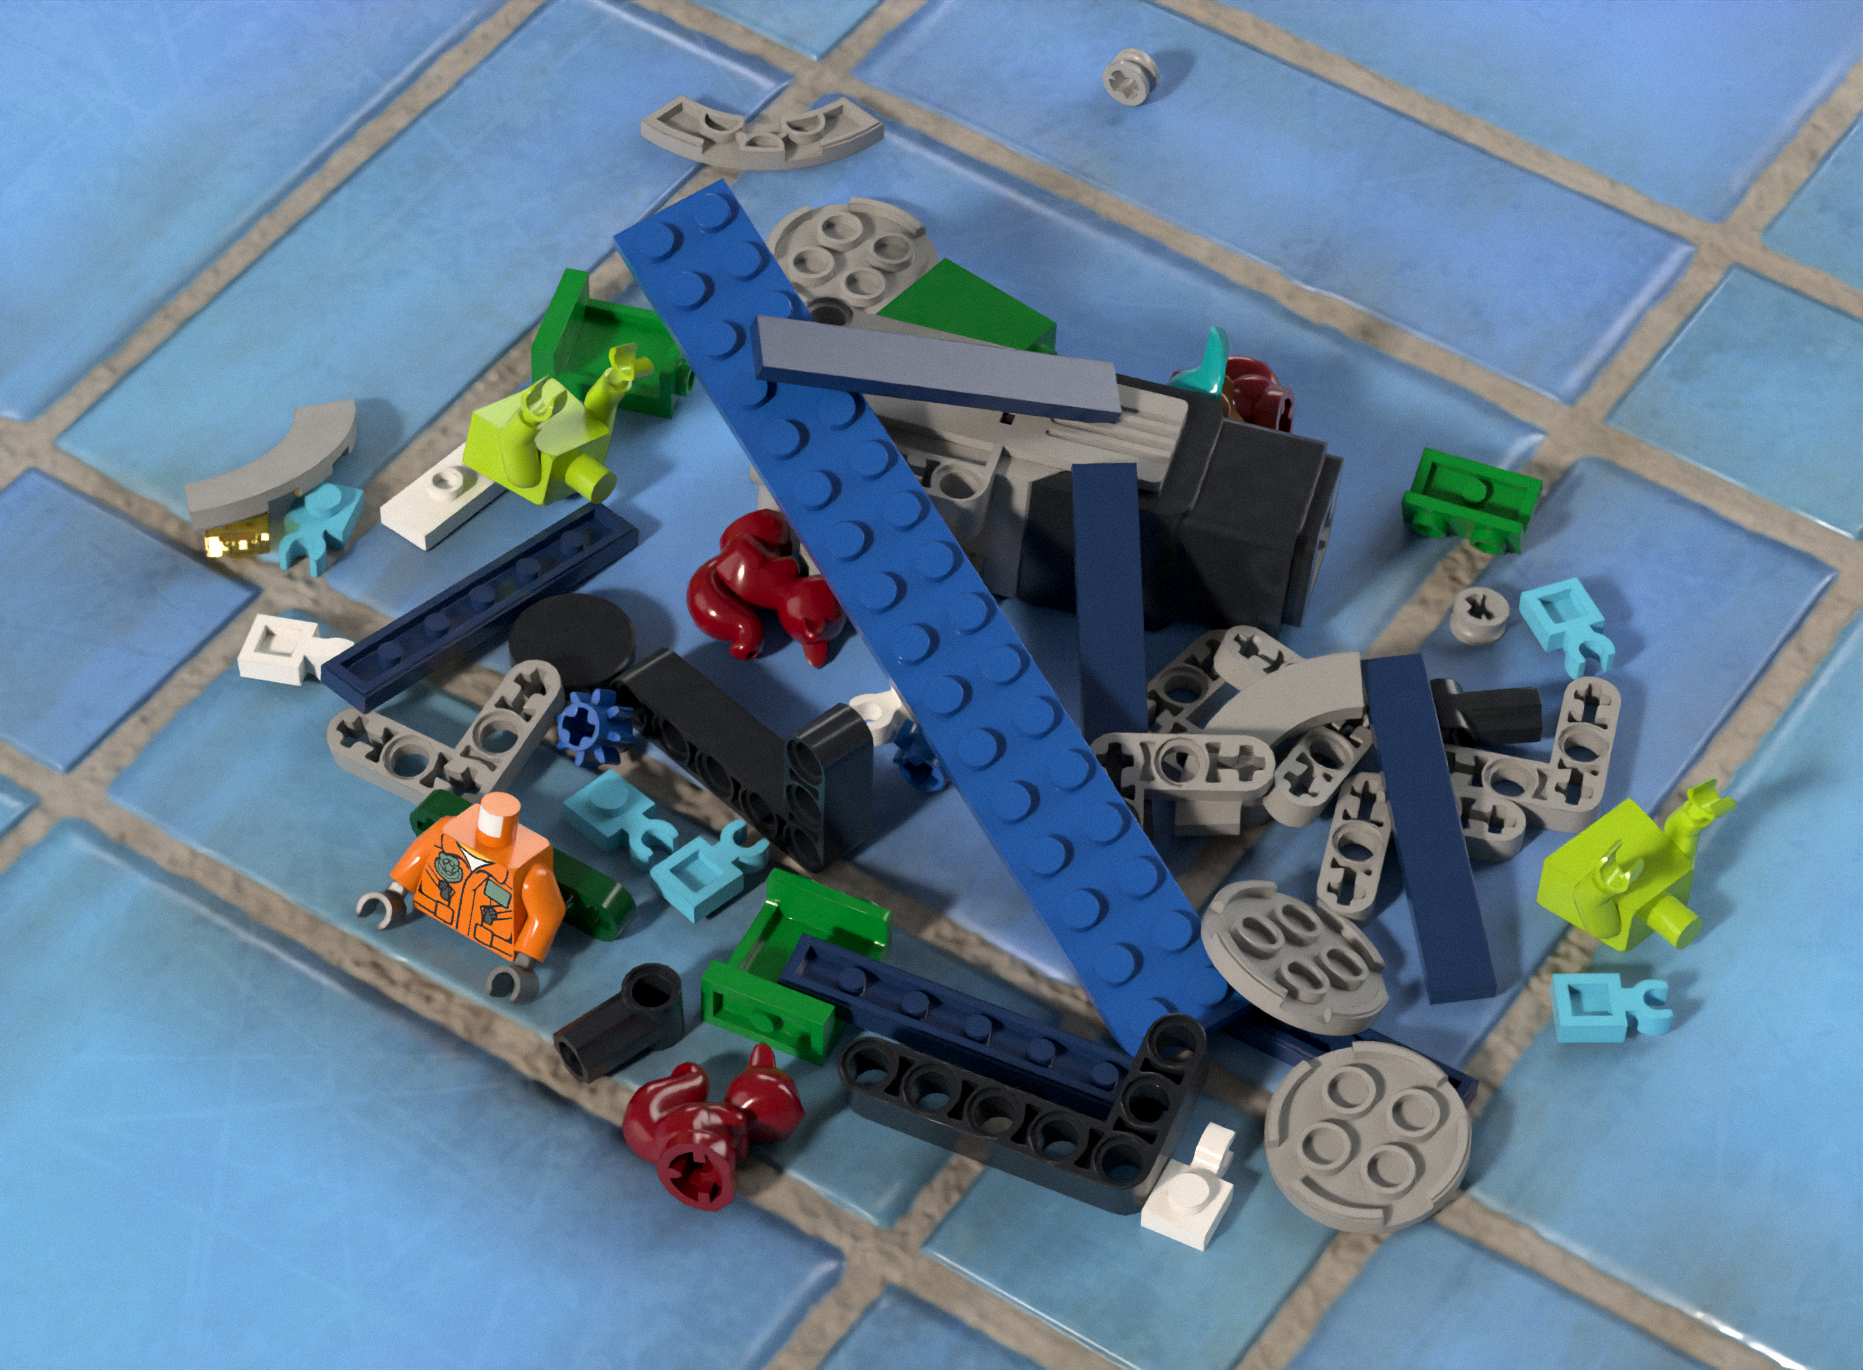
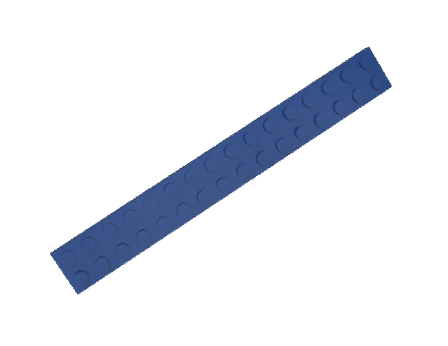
M724 178L614 235V245L619 255L1121 1051L1135 1058L1147 1030L1155 1020L1163 1015L1172 1013L1189 1015L1201 1024L1206 1036L1252 1011L1253 1004L1225 980L1210 960L1202 942V921L863 394L756 380L750 326L756 315L809 322L816 321ZM1170 1048L1162 1054L1161 1058L1166 1060L1185 1048Z

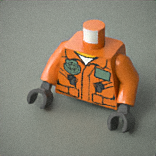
M491 792L484 795L481 799V804H473L458 816L446 815L419 835L389 873V876L394 880L385 891L364 894L357 903L356 915L357 917H368L375 911L378 903L382 901L386 908V916L379 923L376 931L397 928L404 922L407 915V906L404 898L409 892H412L414 894L413 907L510 962H514L513 966L501 965L493 969L487 978L486 989L491 997H504L511 989V983L514 979L515 988L509 1003L524 1005L533 1001L539 993V979L533 968L536 962H544L564 918L566 906L553 872V847L548 839L518 823L521 804L517 798L504 792Z

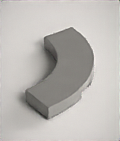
M681 94L641 120V136L661 148L697 162L738 170L779 171L826 164L865 150L884 139V123L844 96L826 106L809 112L782 116L780 123L756 124L745 123L744 116L714 110Z
M355 399L294 408V422L290 431L271 451L231 472L184 484L192 531L200 532L215 529L265 514L269 511V501L287 493L301 497L331 476L333 473L332 464L340 456H348L357 439L358 420Z
M1360 651L1334 653L1309 658L1285 666L1262 677L1228 701L1209 721L1201 734L1253 736L1267 743L1270 749L1273 750L1283 740H1291L1312 728L1331 722L1362 718L1363 694ZM1208 753L1210 767L1207 782L1217 783L1218 769L1237 770L1239 781L1249 782L1252 781L1254 771L1259 770L1260 767L1253 766L1251 756L1248 755L1239 756L1237 766L1217 767L1219 753ZM1190 754L1186 759L1179 783L1191 780L1199 771L1197 761ZM1176 800L1174 836L1240 835V816L1244 801Z

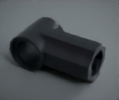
M1444 678L1429 680L1443 744H1453L1474 749L1476 746L1540 742L1543 730L1542 703L1537 688L1524 687L1464 692L1462 686L1454 680Z
M644 963L634 967L625 975L621 984L622 991L553 1034L554 1047L561 1056L565 1068L579 1083L582 1081L587 1084L592 1083L642 1050L650 1052L663 1051L674 1046L681 1039L685 1030L682 984L675 970L660 963Z

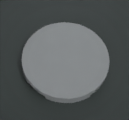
M850 197V204L828 205L815 209L805 205L781 219L771 230L765 241V244L803 303L815 296H837L848 301L854 310L874 315L939 263L936 249L926 235V227L918 219L896 206L866 198Z
M1263 880L1234 882L1225 886L1216 894L1202 918V942L1216 969L1243 997L1271 1016L1294 1027L1317 1034L1348 1036L1363 1032L1373 1025L1389 1000L1381 974L1386 965L1372 942L1353 922L1332 910L1327 903L1320 899L1312 907L1291 896L1276 892L1277 886L1275 882Z
M1357 1041L1352 1042V1047L1325 1053L1309 1062L1303 1060L1283 1078L1270 1100L1266 1113L1264 1130L1265 1155L1271 1175L1280 1191L1306 1216L1325 1226L1344 1232L1384 1234L1409 1228L1424 1221L1440 1210L1452 1198L1464 1179L1468 1168L1472 1129L1471 1121L1468 1118L1461 1098L1449 1083L1448 1075L1428 1058L1405 1047L1384 1042Z

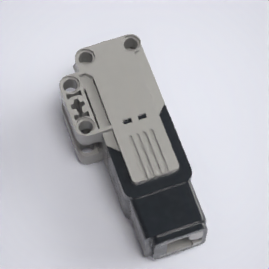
M815 296L804 303L817 323L1014 349L854 310L848 301L837 296ZM1116 373L1122 414L1116 424L1085 423L863 394L991 593L1011 598L1018 597L1023 601L1077 614L1071 491L1072 464L1137 463L1144 630H1161L1171 625L1174 620L1213 630H1229L1234 626L1246 625L1255 627L1279 641L1284 624L1297 628L1302 627L1327 549L1344 458L1326 454L1328 442L1225 418L1219 403L1209 396ZM751 464L750 482L758 484L757 510L768 508L781 512ZM788 523L791 533L792 552L799 554L800 578L817 574L821 575Z

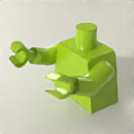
M634 342L616 346L609 351V360L612 367L606 369L588 391L584 405L554 378L548 380L550 376L547 375L521 392L473 411L462 463L536 505L547 506L576 492L594 504L602 503L611 495L617 483L616 474L605 467V461L618 404L630 390L632 381L652 375L654 371L653 363L647 357L636 359L638 347Z
M1712 776L1687 789L1689 799L1667 817L1662 831L1636 802L1627 798L1544 859L1536 902L1619 952H1629L1654 932L1676 949L1681 950L1695 939L1703 925V919L1686 906L1695 872L1694 865L1700 833L1712 820H1716L1736 809V802L1730 796L1720 799L1716 790V783L1718 781Z

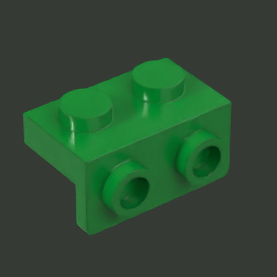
M1425 447L1410 491H1405L1401 502L1403 522L1409 523L1415 532L1426 537L1443 539L1448 534L1469 540V544L1473 548L1486 554L1501 556L1505 554V551L1521 555L1543 490V480Z

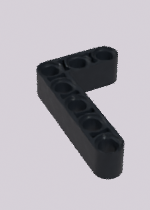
M661 647L610 682L609 690L616 691L614 706L634 708L635 713L631 717L633 728L809 873L818 874L869 838L872 814L874 742L867 723L854 708L844 703H838L788 737L784 742L669 648Z
M1180 1013L1163 1015L1155 1020L1147 1030L1106 1122L1099 1121L879 1037L865 1036L848 1043L840 1053L837 1064L846 1103L859 1116L1102 1210L1123 1216L1137 1214L1142 1211L1175 1152L1206 1083L1209 1072L1205 1030L1196 1019ZM1175 1047L1187 1048L1194 1053L1191 1058L1180 1063L1168 1062L1161 1058L1165 1051ZM875 1069L887 1073L884 1080L876 1085L865 1086L855 1082L861 1074L869 1070ZM929 1094H945L950 1098L939 1109L928 1110L918 1106L921 1099ZM1147 1106H1158L1167 1111L1162 1119L1151 1123L1142 1122L1134 1117L1138 1110ZM995 1117L1007 1118L1013 1122L1009 1129L998 1134L986 1133L980 1129L984 1122ZM1066 1141L1077 1146L1073 1153L1063 1158H1052L1043 1153L1046 1147L1053 1142ZM1121 1165L1134 1166L1141 1171L1130 1182H1114L1107 1177L1112 1169Z

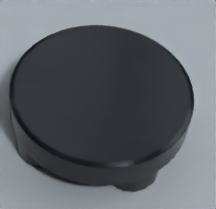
M566 593L541 599L519 614L513 622L509 633L508 643L511 668L526 660L537 659L550 663L557 669L561 677L565 701H571L570 693L572 692L590 693L592 695L596 688L609 690L610 682L635 664L636 635L631 620L613 603L593 595ZM540 685L534 692L526 689L523 690L528 699L535 693L543 696L547 694L544 685Z

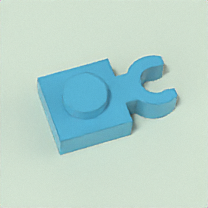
M323 481L301 497L295 496L284 517L285 536L281 539L278 546L280 569L287 571L295 558L309 556L311 576L320 577L327 568L326 546L344 550L365 508L364 490Z
M1577 577L1521 593L1519 612L1546 653L1563 648L1566 653L1564 667L1570 677L1574 680L1583 677L1586 665L1585 657L1597 660L1605 672L1612 671L1615 647L1612 641L1603 635L1605 618Z
M611 768L563 802V816L567 823L608 855L623 845L629 850V859L632 865L643 873L649 874L650 869L654 867V852L648 847L660 846L671 855L679 850L677 830L670 823L656 819V803Z
M743 819L732 821L723 828L720 841L714 846H711L701 836H698L651 868L650 887L695 924L744 890V874L755 873L767 865L770 860V842L764 838L754 846L740 847L747 840V823Z
M1553 973L1550 996L1557 1043L1624 1042L1627 1027H1634L1637 1031L1652 1036L1669 1033L1673 1018L1672 1009L1657 1010L1649 1007V1005H1665L1668 982L1648 979L1639 982L1634 988H1622L1619 973Z

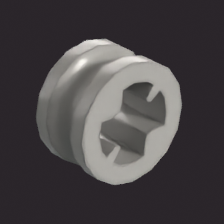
M1126 48L1121 50L1114 60L1106 66L1102 74V81L1107 92L1116 101L1127 106H1137L1143 103L1149 93L1159 84L1160 72L1156 63L1145 52L1136 48Z
M1469 587L1460 591L1455 598L1453 613L1450 618L1449 626L1452 634L1459 641L1472 646L1481 647L1494 644L1505 633V626L1510 612L1509 604L1500 593L1490 588ZM1479 613H1483L1481 619H1477Z

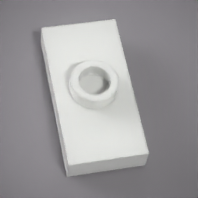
M465 442L381 506V523L427 552L507 488L462 463Z

